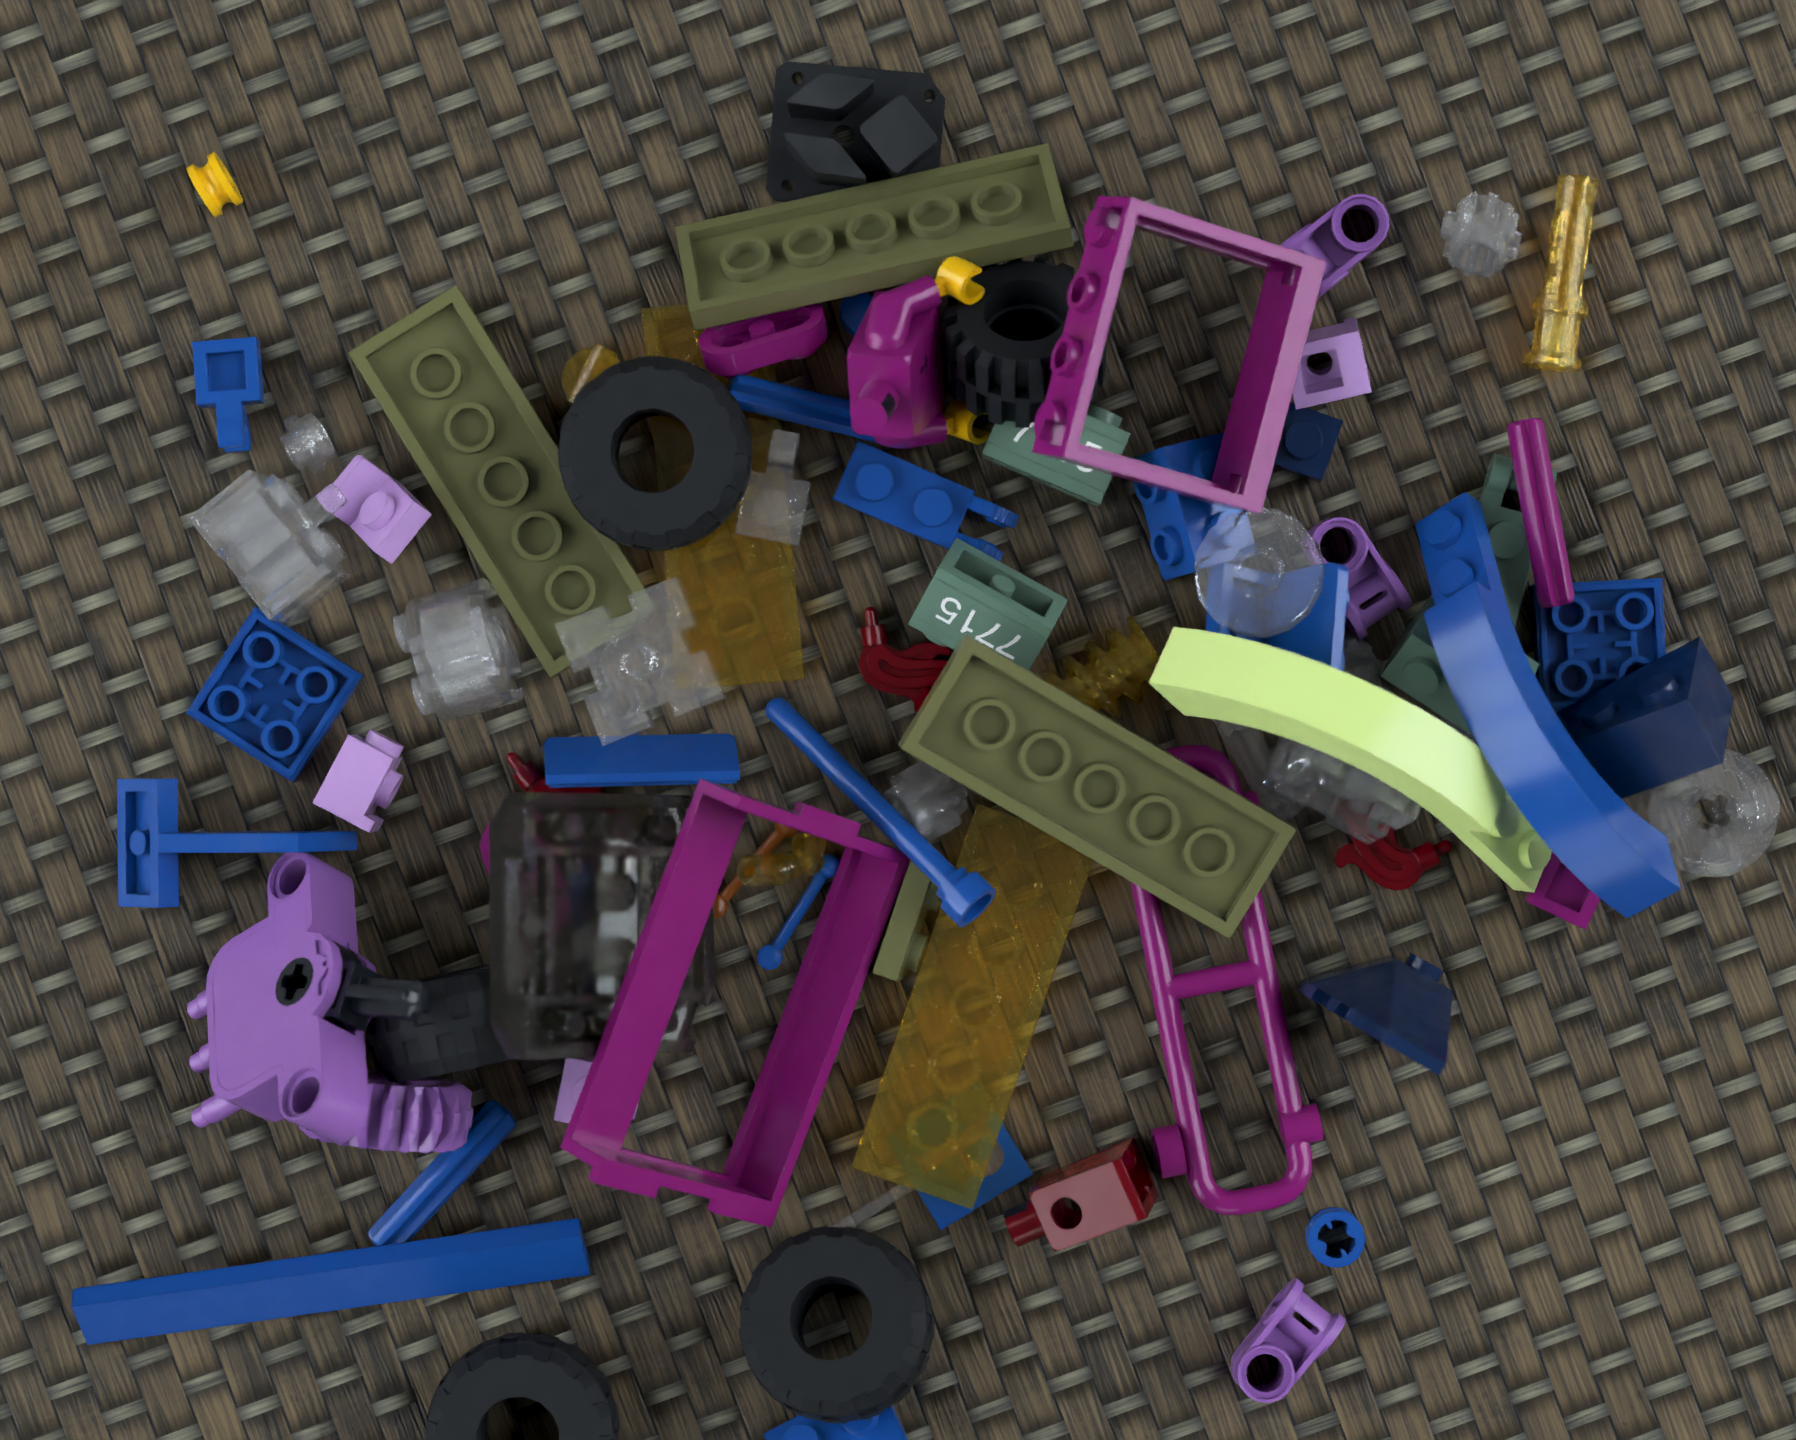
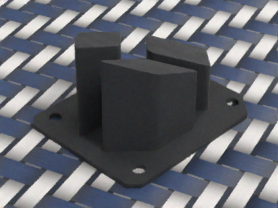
M786 61L776 70L766 180L767 193L774 201L788 202L939 168L945 110L944 96L927 73ZM801 73L804 76L803 82L801 84H794L791 79L793 74ZM928 90L936 94V98L932 102H927L924 99V93ZM840 126H847L854 132V141L847 147H842L833 139L834 131ZM786 180L794 182L795 187L790 192H786L782 188Z

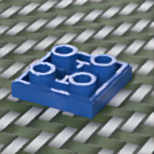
M1662 578L1572 582L1575 594L1574 601L1568 605L1552 608H1542L1538 604L1535 584L1531 585L1535 661L1539 663L1536 679L1554 711H1560L1666 655Z
M255 606L186 714L291 782H296L362 681L364 675L266 611Z

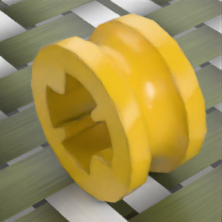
M212 152L207 155L208 161L204 166L198 167L193 163L186 167V170L201 199L216 218L223 214L222 207L226 203H233L237 206L243 203V198L219 156Z

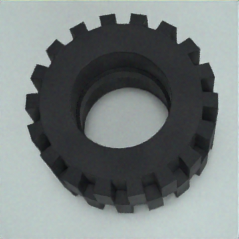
M1035 257L1034 261H1022V258L1009 260L1001 265L996 263L983 266L982 273L970 279L985 288L983 297L978 302L967 305L949 295L948 307L944 308L945 368L947 382H951V392L958 401L966 400L967 410L976 416L987 413L989 414V422L1002 425L1005 421H1013L1016 423V427L1030 428V422H1035L1037 411L1045 402L1053 372L1051 369L1052 351L1056 342L1063 334L1069 310L1067 294L1074 277V267L1063 262L1054 266L1049 264L1048 258ZM1106 341L1090 403L1098 395V386L1103 385L1105 379Z

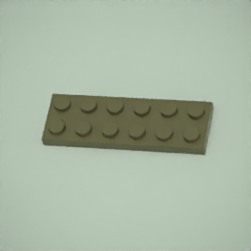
M1048 143L675 227L689 313L694 331L902 285L926 275L933 278L936 277L941 264L948 257L952 256L966 259L981 268L991 264L1074 246L1071 226Z
M457 285L348 352L550 678H554L660 612L619 544L595 530L573 506L561 477L558 464L559 448Z
M966 633L963 635L898 743L899 747L907 753L1229 939L1297 831L1292 824Z

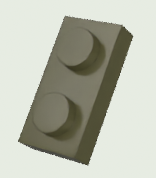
M911 860L872 972L893 981L904 980L907 970L917 973L929 940V936L920 934L927 910L938 912L942 902L936 895L938 887Z

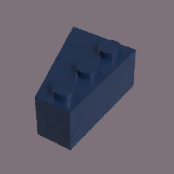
M1698 637L1556 712V715L1592 767L1608 786L1623 799L1723 763L1734 698L1701 637Z

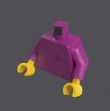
M952 256L948 257L941 264L936 279L926 275L889 291H876L848 348L847 354L851 428L854 432L861 435H871L880 445L896 449H911L942 443L946 440L947 434L976 445L983 444L988 440L990 432L972 427L977 416L966 409V400H956L949 405L944 415L941 412L945 405L939 309L941 297L950 295L967 305L978 302L983 297L985 288L970 279L983 271L982 268L966 259Z

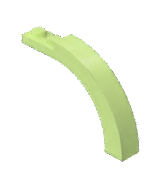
M1173 627L1149 684L1184 716L1216 719L1266 731L1307 745L1355 766L1395 788L1434 815L1513 890L1535 892L1544 867L1550 860L1552 850L1521 813L1489 765L1480 747L1413 704L1329 665L1293 652L1231 635Z

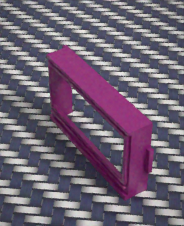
M699 779L560 1147L592 1166L588 1177L590 1181L656 1198L659 1187L662 1186L709 1198L710 1201L707 1209L715 1214L772 1227L910 863V859L901 850L858 834L861 824L799 801L796 802L794 810L791 811ZM750 813L846 847L723 1172L720 1173L621 1146L746 816Z

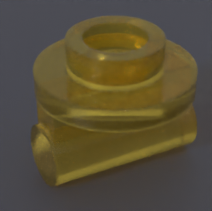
M595 343L593 348L583 349L574 354L566 363L562 375L563 389L567 395L566 400L573 404L576 395L587 382L589 383L601 374L602 370L620 362L617 358L618 354Z

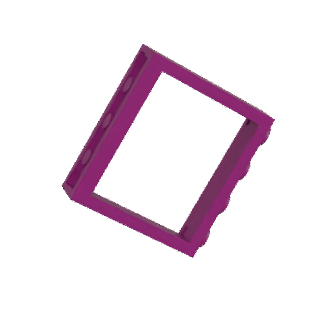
M1098 196L1096 206L1089 214L1085 224L1084 239L1086 245L1079 272L1073 277L1068 289L1067 302L1069 310L1063 334L1056 342L1052 351L1051 369L1053 372L1045 402L1040 406L1035 417L1034 432L1036 438L1032 452L1225 508L1261 514L1327 261L1132 197ZM1134 229L1266 270L1212 481L1079 443Z

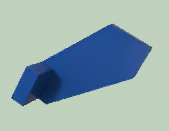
M178 778L117 779L118 906L148 908L179 907L178 853H287L357 850V831L178 832Z

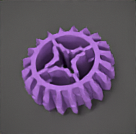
M367 1069L369 1110L365 1124L350 1141L337 1144L340 1146L359 1147L360 1149L369 1148L405 1153H444L446 1151H455L467 1143L468 1130L472 1128L474 1109L471 1107L472 1092L461 1083L444 1078L425 1077L393 1082L381 1070ZM299 1126V1129L310 1138L319 1139L322 1142H332Z

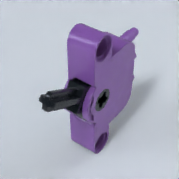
M287 852L278 858L268 877L269 916L233 937L221 947L207 973L206 989L200 992L197 998L190 1001L187 1005V1012L190 1017L199 1020L207 1015L208 1043L201 1046L198 1052L190 1056L189 1066L196 1073H203L209 1069L212 1091L215 1093V1095L204 1100L201 1106L192 1111L191 1120L195 1126L204 1128L211 1123H218L243 1109L272 1122L286 1119L332 1142L341 1144L350 1141L359 1133L368 1116L369 1094L364 1031L371 1018L416 1021L421 1013L428 1014L430 1012L433 1002L427 998L429 987L423 982L383 979V976L377 973L375 966L366 957L359 954L352 878L345 872L308 852Z

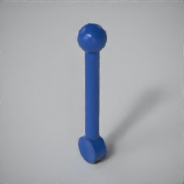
M823 854L817 859L815 864L816 874L771 944H767L759 950L757 960L762 968L773 970L782 963V949L826 880L833 878L837 872L840 861L835 855Z

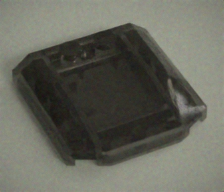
M541 792L506 794L489 826L490 1026L508 1060L595 1057L687 814L685 809L689 808L692 801L690 795ZM714 903L657 1054L693 1052L697 1039H687L697 1007H708L714 990Z

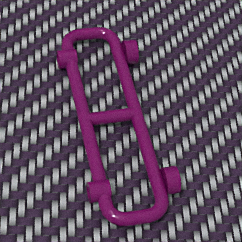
M1183 745L1164 749L1198 770L1207 772L1215 780L1260 805L1255 790L1242 792L1241 782L1234 764L1221 751L1207 745ZM1130 882L1177 1123L1151 1128L1153 1149L1161 1179L1186 1174L1194 1197L1206 1209L1220 1215H1245L1275 1209L1293 1202L1307 1187L1312 1175L1310 1143L1323 1141V1130L1316 1103L1302 1104L1261 889L1241 920L1249 960L1174 975L1160 899ZM1254 985L1277 1104L1278 1126L1286 1151L1287 1170L1280 1180L1273 1183L1238 1190H1226L1215 1182L1212 1175L1179 1000Z

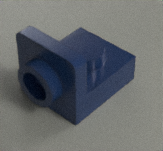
M1290 402L1274 466L1321 482L1343 420L1309 408L1296 410L1295 403Z

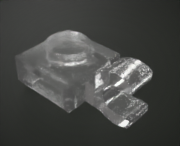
M773 429L766 474L751 471L745 494L741 500L735 534L800 545L811 482L793 479L800 434Z

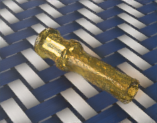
M1573 174L1559 175L1557 178L1556 203L1552 219L1545 280L1542 293L1537 294L1535 300L1531 303V312L1536 314L1531 352L1524 354L1523 365L1527 367L1559 373H1577L1581 371L1582 361L1576 358L1581 320L1587 319L1589 315V307L1587 306V301L1582 298L1592 231L1594 204L1599 187V181L1595 178L1590 179L1588 176Z

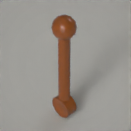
M775 822V830L723 889L717 893L709 917L714 919L723 917L729 909L728 901L777 845L784 838L793 837L798 830Z

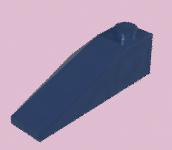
M1410 952L1405 963L1388 955L1302 979L1297 991L1320 1005H1324L1329 1011L1439 1076L1447 1062L1453 991L1438 983L1444 973L1441 969Z

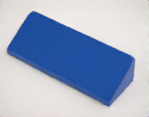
M729 733L550 737L544 743L545 784L549 788L698 784L699 779L714 784L737 783V780H740L736 739Z

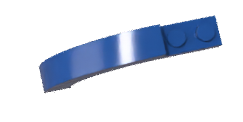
M1464 492L1415 523L1435 605L1425 611L1424 616L1441 669L1469 730L1494 773L1521 813L1546 845L1588 889L1628 919L1681 890L1667 836L1643 820L1608 786L1582 754L1554 712L1529 665L1514 628L1481 502L1467 492Z

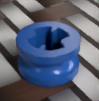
M1328 1207L1321 1209L1310 1218L1306 1226L1305 1239L1308 1249L1317 1261L1328 1267L1340 1268L1350 1265L1359 1258L1364 1249L1365 1234L1362 1225L1352 1213L1343 1208ZM1334 1220L1344 1221L1343 1230L1352 1237L1351 1243L1345 1250L1341 1245L1337 1246L1339 1250L1337 1254L1326 1253L1327 1244L1318 1237L1320 1229L1325 1224L1329 1229H1332L1331 1221Z

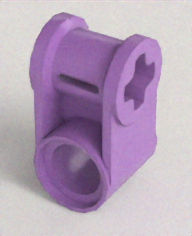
M1366 194L1351 195L1338 203L1313 224L1309 223L1280 246L1327 261L1318 299L1350 273V269L1374 252L1381 244L1389 229V215L1384 205L1375 197ZM1359 209L1372 216L1376 230L1374 237L1360 243L1349 240L1341 229V219L1346 212Z
M1326 518L1316 522L1307 531L1304 538L1303 552L1311 567L1327 564L1329 562L1322 556L1320 551V541L1323 535L1332 528H1338L1349 536L1351 551L1349 556L1342 563H1339L1345 565L1349 573L1348 589L1350 600L1346 611L1345 625L1353 636L1360 641L1368 635L1367 628L1397 608L1403 611L1408 610L1413 606V603L1402 582L1388 563L1381 558L1364 529L1357 522L1348 518ZM1381 591V594L1378 597L1371 600L1370 602H1368L1360 608V605L1362 603H1364L1365 601H1367L1368 599H1370L1371 597H1373Z
M1297 1278L1289 1281L1274 1297L1264 1311L1260 1321L1236 1348L1231 1357L1230 1369L1234 1381L1249 1398L1257 1402L1271 1403L1280 1400L1289 1393L1290 1389L1307 1368L1329 1348L1346 1322V1318L1340 1313L1331 1315L1304 1293V1284ZM1296 1311L1313 1325L1312 1329H1308L1293 1317V1313ZM1262 1354L1276 1357L1278 1373L1269 1384L1258 1386L1248 1382L1246 1376L1247 1367L1253 1358Z

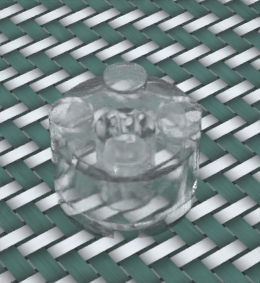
M485 578L409 600L406 604L405 613L393 617L394 631L399 646L404 653L411 652L418 677L411 680L412 692L418 709L423 715L435 712L445 723L519 702L523 699L524 688L512 689L511 677L523 674L515 637L503 605L490 608L484 593L494 591V588Z
M1725 749L1723 763L1637 793L1636 811L1643 820L1667 836L1677 871L1706 877H1727L1749 867L1766 851L1776 831L1780 800L1769 778L1755 762L1738 752ZM1698 800L1715 801L1712 810L1717 816L1713 823L1702 822L1698 824L1702 813L1695 808Z

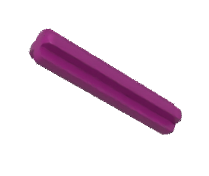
M1541 418L1517 420L1508 425L1507 433L1538 604L1542 608L1568 605L1574 601L1575 594L1544 422Z

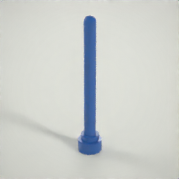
M777 697L767 703L765 709L767 717L938 887L936 895L942 900L940 908L959 927L970 924L987 909L996 895V890L978 872L969 873L963 867L956 869L788 701Z

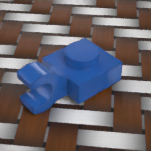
M257 337L192 342L196 405L201 409L216 408L218 447L220 449L224 448L225 453L251 451V433L246 405L265 403L260 340Z

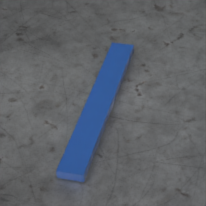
M574 1218L73 1289L71 1307L87 1345L585 1276L590 1275V1257L580 1219Z

